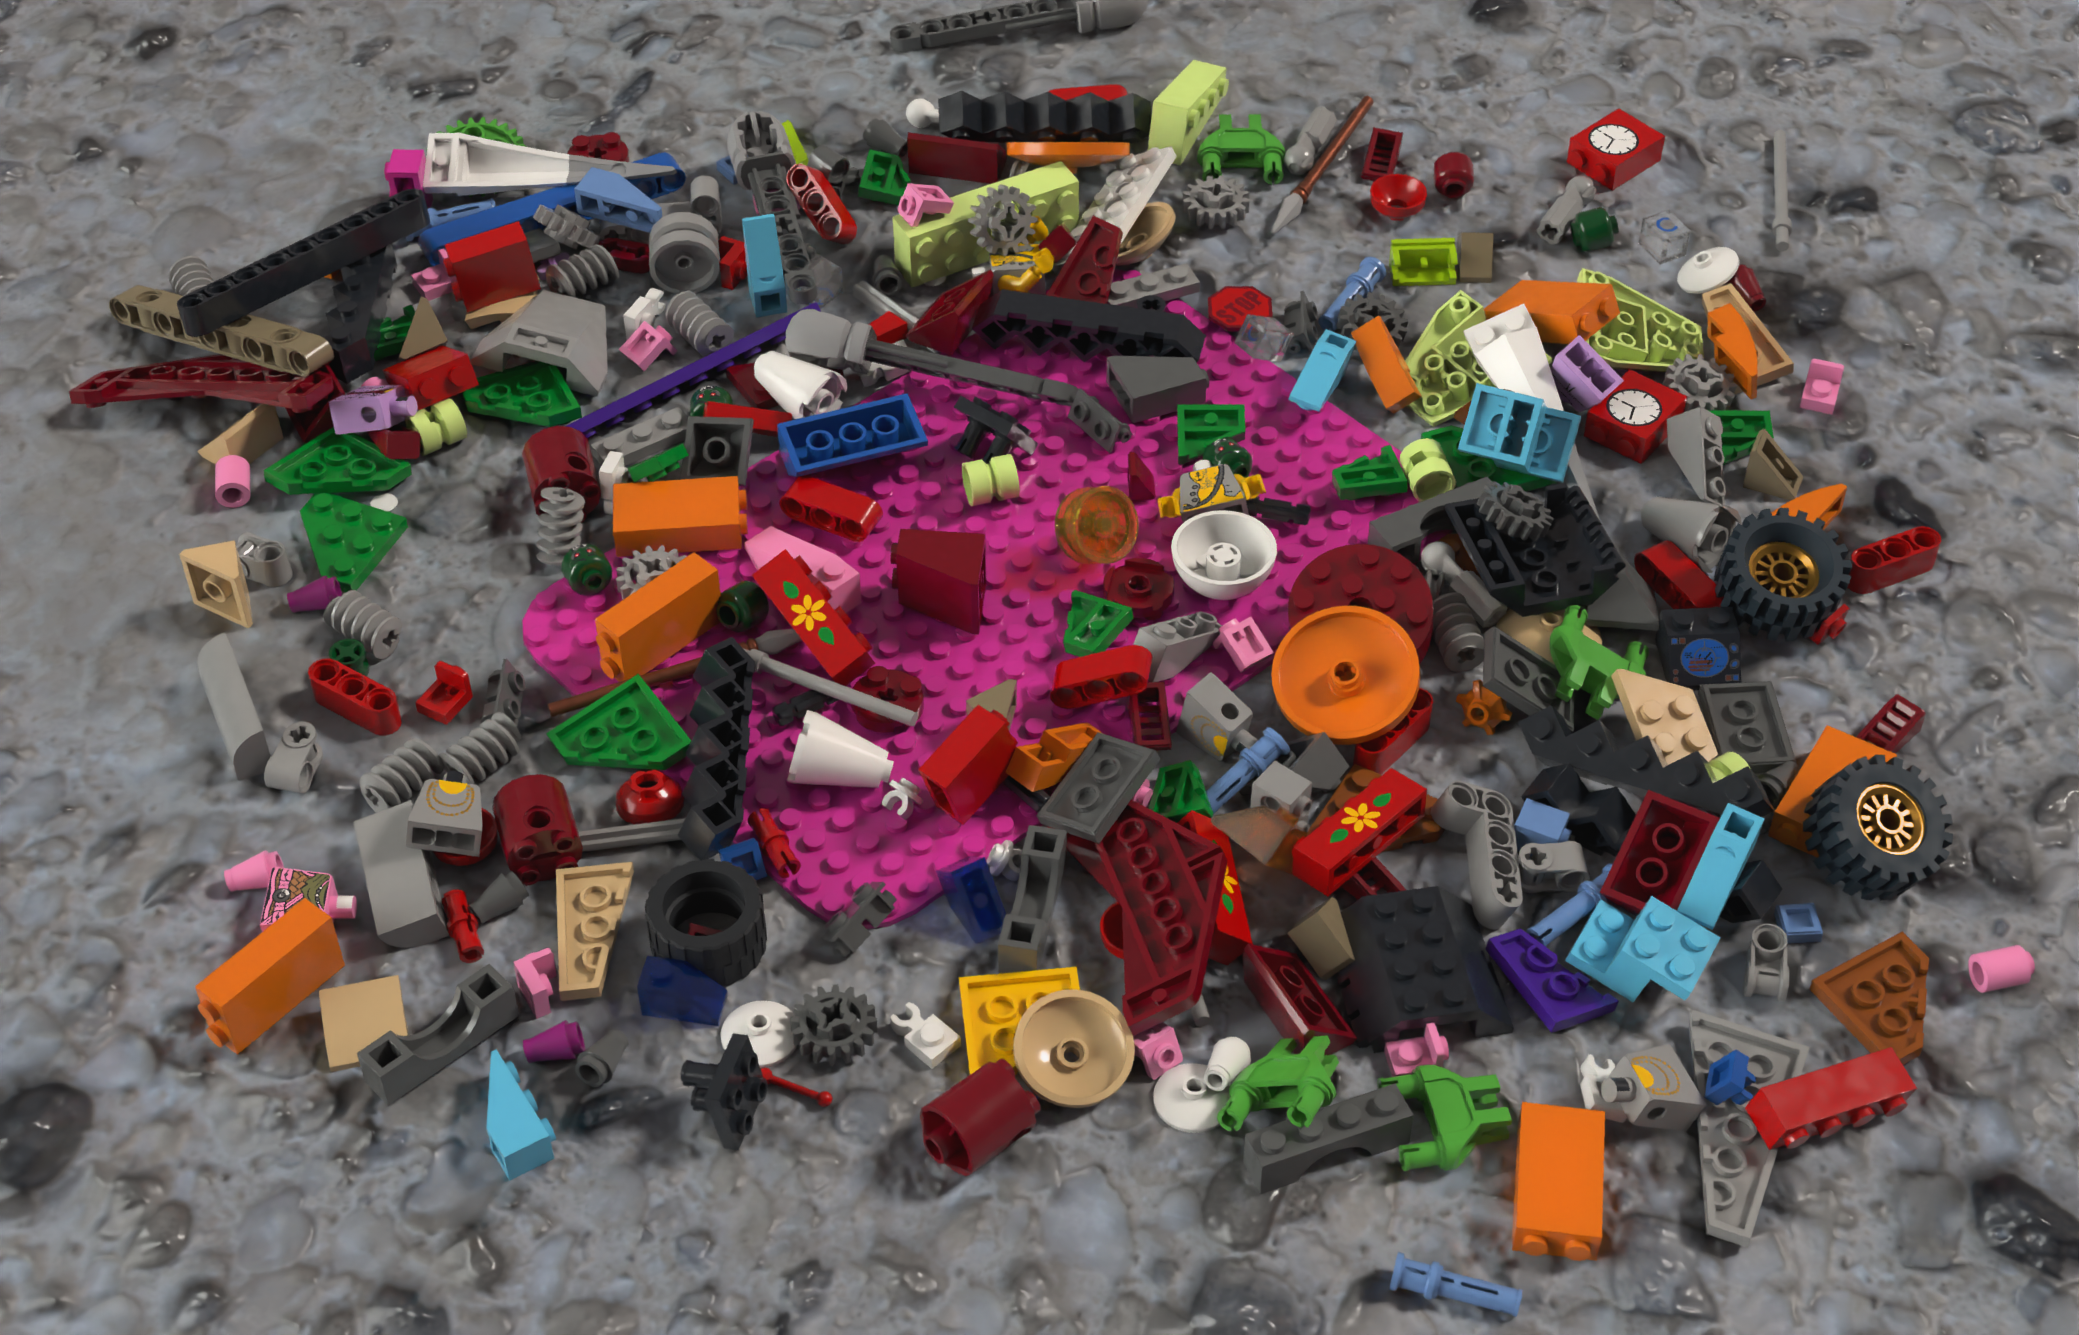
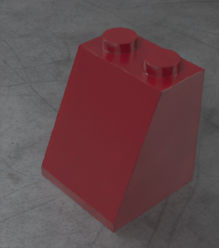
M900 529L898 543H892L890 555L891 564H897V568H893L892 589H898L899 604L968 633L979 635L987 585L985 534Z

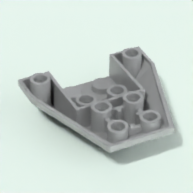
M542 290L480 341L471 358V364L503 372L513 354L554 366L567 368L566 383L570 390L598 397L608 374L605 305Z

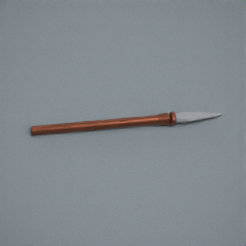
M1365 96L1304 180L1291 191L1289 196L1283 199L1271 231L1272 234L1278 232L1300 215L1302 205L1307 202L1313 187L1372 107L1374 101L1371 97Z
M794 629L767 631L756 639L749 638L746 643L744 641L738 644L743 649L749 651L757 649L767 654H777L802 641V639ZM702 657L640 676L649 688L694 674ZM629 679L548 703L550 715L555 717L585 708Z

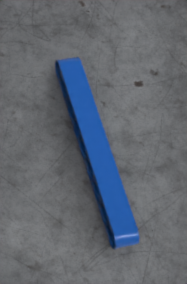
M663 152L631 163L671 166L676 169V174L626 179L650 199H654L679 190L686 181V175L672 155ZM578 184L557 186L429 228L419 236L418 245L431 266H436L440 264L438 250L443 248L446 250L445 244L517 221H519L524 233L538 228L544 231L546 226L533 218L539 205L541 204L555 210L557 204L578 214L574 191ZM581 215L587 220L594 219L593 217Z

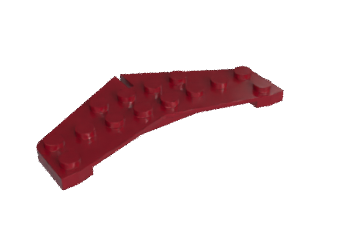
M218 354L103 371L70 390L69 394L72 404H86L87 408L102 407L108 402L185 396L198 399L216 396L221 399H235L292 408V412L301 413L311 410L312 406L318 401L328 398V394L334 390V384L331 374L319 370L306 377Z
M1131 799L1099 844L1067 833V851L1122 906L1125 995L1122 996V1009L1128 1027L1135 1036L1191 1009L1199 1001L1228 860L1221 846Z

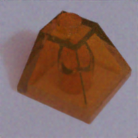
M1263 805L1215 815L1210 821L1266 866L1292 874L1293 866L1292 849L1301 837L1307 836V832L1296 825L1299 818L1282 806L1278 810Z

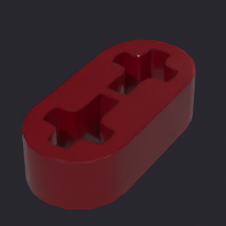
M607 238L598 243V245L604 247L611 254L618 270L641 274L650 271L648 244L619 238Z

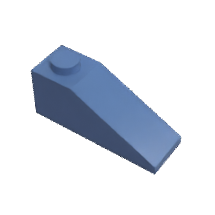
M591 167L574 188L578 214L648 233L651 232L652 226L662 218V208L620 174Z

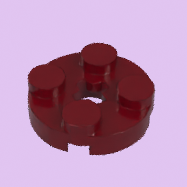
M609 132L604 135L576 136L573 138L572 146L567 153L570 155L591 158L601 157L600 159L629 162L627 145L621 141L620 135L615 132Z
M1131 558L1125 560V565L1115 569L1114 565L1106 572L1103 581V595L1106 600L1131 607L1133 618L1157 620L1162 617L1163 610L1168 608L1173 600L1174 578L1171 573L1169 577L1164 572V566L1157 561L1146 558ZM1137 585L1143 586L1144 590L1134 589L1137 587Z
M874 666L852 688L879 699L892 698L895 701L889 700L888 702L917 712L918 719L923 713L924 696L921 680L903 671L886 669L883 666ZM851 704L852 712L856 714L857 721L868 730L890 733L894 732V727L904 724Z

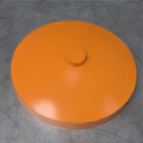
M1007 142V155L1041 166L1062 161L1072 174H1077V168L1102 165L1129 156L1130 143Z
M1336 606L1315 612L1291 628L1276 650L1271 677L1277 704L1285 718L1297 730L1307 736L1325 732L1333 744L1351 745L1376 739L1392 730L1404 719L1412 708L1419 691L1420 666L1417 651L1411 638L1396 621L1370 608Z

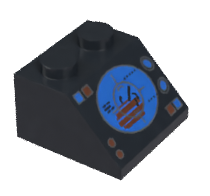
M1733 607L1661 610L1659 630L1656 633L1655 641L1666 682L1690 688L1693 691L1699 690L1702 684L1742 683L1740 631Z

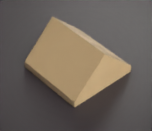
M267 404L259 405L198 450V453L215 465L219 459L229 455L240 456L251 464L283 439L276 407Z
M235 540L183 550L179 555L194 604L239 625L250 628L253 625L249 590Z

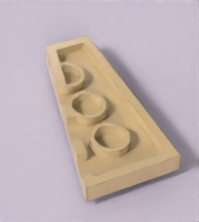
M1731 283L1702 294V305L1706 317L1707 313L1731 303L1743 318L1755 344L1757 386L1793 373V361ZM1738 385L1734 393L1735 395L1743 392Z
M633 862L556 869L559 993L561 1001L601 997L634 874Z

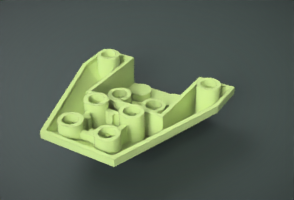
M1581 269L1577 282L1612 284L1620 314L1586 340L1612 369L1666 372L1668 366L1673 365L1676 358L1683 361L1686 354H1689L1693 359H1697L1699 354H1702L1704 357L1701 326L1612 277L1606 276L1601 272Z
M1462 290L1436 311L1405 360L1410 369L1409 374L1422 397L1407 405V407L1432 427L1454 418L1455 411L1472 400L1476 383L1495 387L1477 363L1463 330L1486 321L1484 308ZM1546 354L1548 363L1550 364L1551 362H1553L1552 357Z

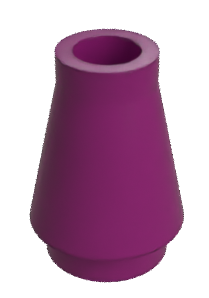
M325 575L295 591L287 593V600L293 613L325 610L334 598L342 596V591L335 576L327 578Z
M565 1020L532 1038L523 1040V1050L528 1063L576 1059L577 1054L585 1051V1043L578 1022L568 1023Z

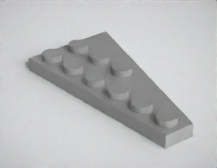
M1691 1009L1689 1025L1694 1084L1707 1104L1697 1117L1706 1234L1748 1248L1778 1148L1769 1150L1745 1109L1750 1101L1743 1105H1738L1729 1098L1719 1105H1715L1704 1098L1709 1067L1712 1063L1736 1049L1749 1057L1747 1071L1755 1076L1756 1081L1744 1089L1754 1097L1762 1087L1800 1076L1810 1047Z

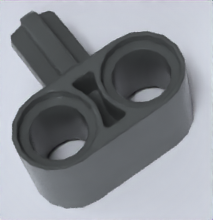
M821 145L811 153L807 166L820 170L840 199L845 186H853L855 183L860 182L859 170L855 167H850L848 159L831 148ZM808 175L805 178L804 185L807 183ZM824 199L820 203V209L823 206Z

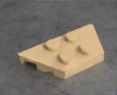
M1617 669L1612 674V680L1636 741L1648 735L1660 747L1668 765L1695 751H1698L1708 762L1718 755L1693 689L1625 669Z

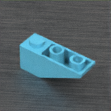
M774 213L742 218L749 295L756 318L786 313V288Z
M1326 329L1317 341L1288 400L1297 403L1304 410L1319 412L1345 376L1356 341Z
M1730 803L1727 804L1677 909L1679 913L1697 924L1713 930L1757 842L1765 818Z
M496 1049L491 1052L486 1128L492 1152L510 1181L553 1160L554 1154L551 1142L556 1140V1136L547 1118L540 1120L535 1113L538 1111V1107L530 1090L522 1091L518 1083L521 1080L514 1064L511 1061L505 1063Z

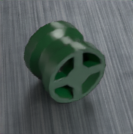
M343 639L332 645L328 653L330 659L336 660L365 676L368 675L370 668L365 658V648L359 640Z

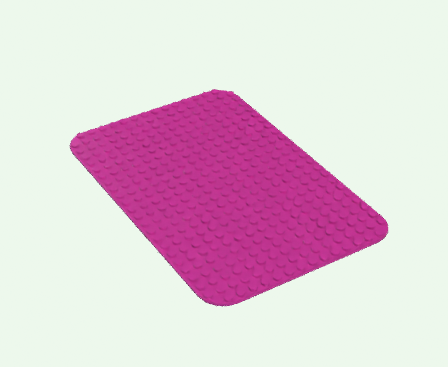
M1115 269L1112 283L1141 276L1142 274L1136 270L1123 271ZM1176 298L1165 301V312L1185 315L1206 335L1201 355L1197 362L1200 369H1204L1207 372L1209 378V388H1206V403L1203 404H1245V440L1237 443L1251 454L1253 464L1249 476L1261 475L1266 493L1258 495L1260 500L1264 501V498L1292 502V506H1296L1299 503L1311 507V515L1307 525L1295 524L1292 519H1289V522L1261 518L1262 514L1258 513L1257 517L1252 516L1266 525L1272 532L1277 544V554L1274 566L1267 579L1256 590L1243 597L1231 600L1208 598L1191 589L1178 574L1172 558L1171 544L1176 530L1183 524L1182 517L1169 518L1165 516L1160 518L1157 499L1171 496L1174 490L1180 487V476L1184 473L1192 472L1194 464L1202 460L1203 457L1185 464H1178L1177 411L1136 423L1131 422L1106 382L1107 357L1115 356L1108 348L1083 362L1063 342H1060L1039 356L1017 335L996 349H993L977 333H974L967 337L951 356L945 353H940L939 355L1033 375L1043 379L1064 382L1081 388L1089 396L1096 397L1099 404L1109 411L1113 417H1116L1121 423H1126L1130 427L1131 438L1125 443L1121 441L1115 442L1111 453L1106 451L1068 418L1071 406L1059 405L1041 399L1028 398L913 371L908 372L856 403L855 405L908 393L928 439V446L807 474V476L870 497L881 506L883 517L862 542H855L793 520L783 513L779 501L798 477L788 475L779 450L750 466L747 471L746 486H739V490L746 489L747 510H741V514L747 513L748 534H742V549L695 552L718 569L720 592L722 593L741 581L754 582L760 587L752 576L757 569L749 557L744 543L770 526L837 555L860 573L862 603L846 613L853 622L848 628L854 635L861 632L873 647L868 652L875 662L872 667L883 666L886 669L903 671L921 680L924 709L921 717L913 727L909 726L906 728V724L894 727V732L879 733L868 730L859 724L856 714L852 712L850 703L838 700L830 705L823 703L824 707L815 712L889 752L887 759L894 761L888 783L880 781L879 788L794 784L788 782L787 778L798 737L803 730L805 716L797 719L795 716L793 717V722L779 726L773 717L772 708L784 701L789 704V699L810 689L766 672L761 674L754 672L751 689H753L752 710L749 715L748 724L750 728L749 749L746 754L745 763L747 768L746 788L742 802L744 814L743 821L732 842L737 844L754 838L759 844L760 840L748 824V817L752 812L756 811L762 821L763 817L759 809L766 808L771 813V817L777 827L785 831L789 839V847L801 863V868L795 875H792L789 867L786 866L785 868L790 877L782 878L778 875L777 869L770 857L763 855L760 850L766 873L807 911L828 922L837 912H845L854 902L851 899L853 893L866 882L869 884L871 882H884L886 885L880 892L883 893L887 890L897 900L893 904L894 910L890 912L877 928L889 927L915 915L985 866L989 853L996 843L1001 845L1005 840H1009L1015 845L1026 837L1029 825L1040 827L1043 825L1036 816L1038 813L1003 783L999 785L964 825L936 807L918 769L966 718V700L1008 679L1017 680V707L1010 729V734L1018 742L1016 747L1039 743L1044 730L1086 722L1103 734L1133 743L1127 696L1074 709L1060 708L1050 699L1056 666L1062 661L1078 658V656L1066 653L1063 643L1065 630L1068 628V611H1071L1072 608L1071 594L1074 590L1105 599L1103 595V581L1106 572L1114 565L1115 569L1125 565V560L1131 558H1146L1157 561L1164 566V572L1169 577L1171 573L1174 578V597L1169 607L1163 610L1162 617L1157 620L1133 618L1105 651L1133 645L1138 630L1141 627L1197 612H1207L1215 616L1217 622L1222 626L1235 618L1238 622L1252 617L1274 652L1268 659L1240 672L1224 646L1215 649L1212 645L1176 676L1159 681H1165L1170 732L1172 735L1177 730L1187 692L1207 674L1212 672L1233 692L1273 664L1276 650L1282 639L1289 632L1288 602L1291 589L1301 571L1312 560L1337 547L1352 544H1368L1370 521L1420 502L1415 499L1408 479L1407 492L1395 493L1391 496L1362 497L1358 500L1339 499L1332 483V470L1345 464H1351L1364 455L1369 457V460L1381 455V448L1391 444L1329 401H1326L1322 409L1317 412L1315 410H1304L1297 403L1288 400L1297 379L1210 321L1181 299ZM960 396L970 401L977 397L991 405L992 409L999 413L1003 411L1019 421L1018 423L1031 430L1029 437L1038 443L1033 455L1019 448H1013L1010 452L1017 469L1020 487L1019 497L999 501L993 496L990 503L970 506L963 484L962 463L983 459L995 436L991 433L986 434L973 455V459L954 449L969 423L967 421L968 418L954 408ZM1391 445L1401 466L1400 454L1402 452L1395 448L1393 445ZM1129 452H1135L1153 474L1155 499L1131 500L1129 498L1127 479ZM1102 518L1106 522V529L1103 532L1065 534L1061 528L1065 520ZM900 529L985 534L987 585L979 635L968 633L899 604L898 589H892L893 568H897V564H891L890 555L892 543H898ZM1441 530L1426 536L1421 541L1419 561L1421 560L1423 549L1428 544L1438 541L1448 533L1451 534L1453 530ZM615 547L604 553L612 567V579L602 592L591 596L579 595L572 590L564 577L536 595L522 620L525 647L535 662L572 696L619 682L615 678H609L600 666L601 654L596 641L597 630L595 618L622 601L621 592H618L616 569L617 567H623V558L633 559V556L617 557ZM693 552L678 553V556H689ZM1137 585V587L1134 590L1144 589L1143 586ZM767 596L769 612L766 619L746 632L737 633L718 623L647 673L702 657L705 649L730 637H733L737 643L744 641L746 643L749 638L756 639L767 631L793 628ZM803 641L777 654H768L770 659L834 681ZM866 670L863 674L857 677L846 687L853 688V686L859 679L867 675L868 670ZM694 674L650 687L692 741L698 724L689 714L702 688L693 678ZM883 698V699H881V700H884V701H887V702H888L889 700H890V701H895V700L892 699V698ZM1156 702L1138 703V706L1156 705ZM1158 713L1139 714V716L1155 717L1158 716ZM1160 724L1141 725V729L1160 728ZM1142 736V741L1162 740V736ZM686 756L667 770L658 771L675 779L683 791L695 764ZM902 777L921 789L918 796L923 799L921 805L913 801V812L906 820L897 814L902 806V801H897L891 810L882 805L884 796L888 792L895 790L889 785L891 780L899 783ZM1060 783L1042 790L1051 796ZM866 919L861 923L866 929L874 928Z

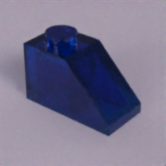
M968 856L936 870L950 908L975 944L1001 934L1006 912L985 857Z
M647 956L637 985L642 1016L719 1026L728 997L727 989L687 961Z

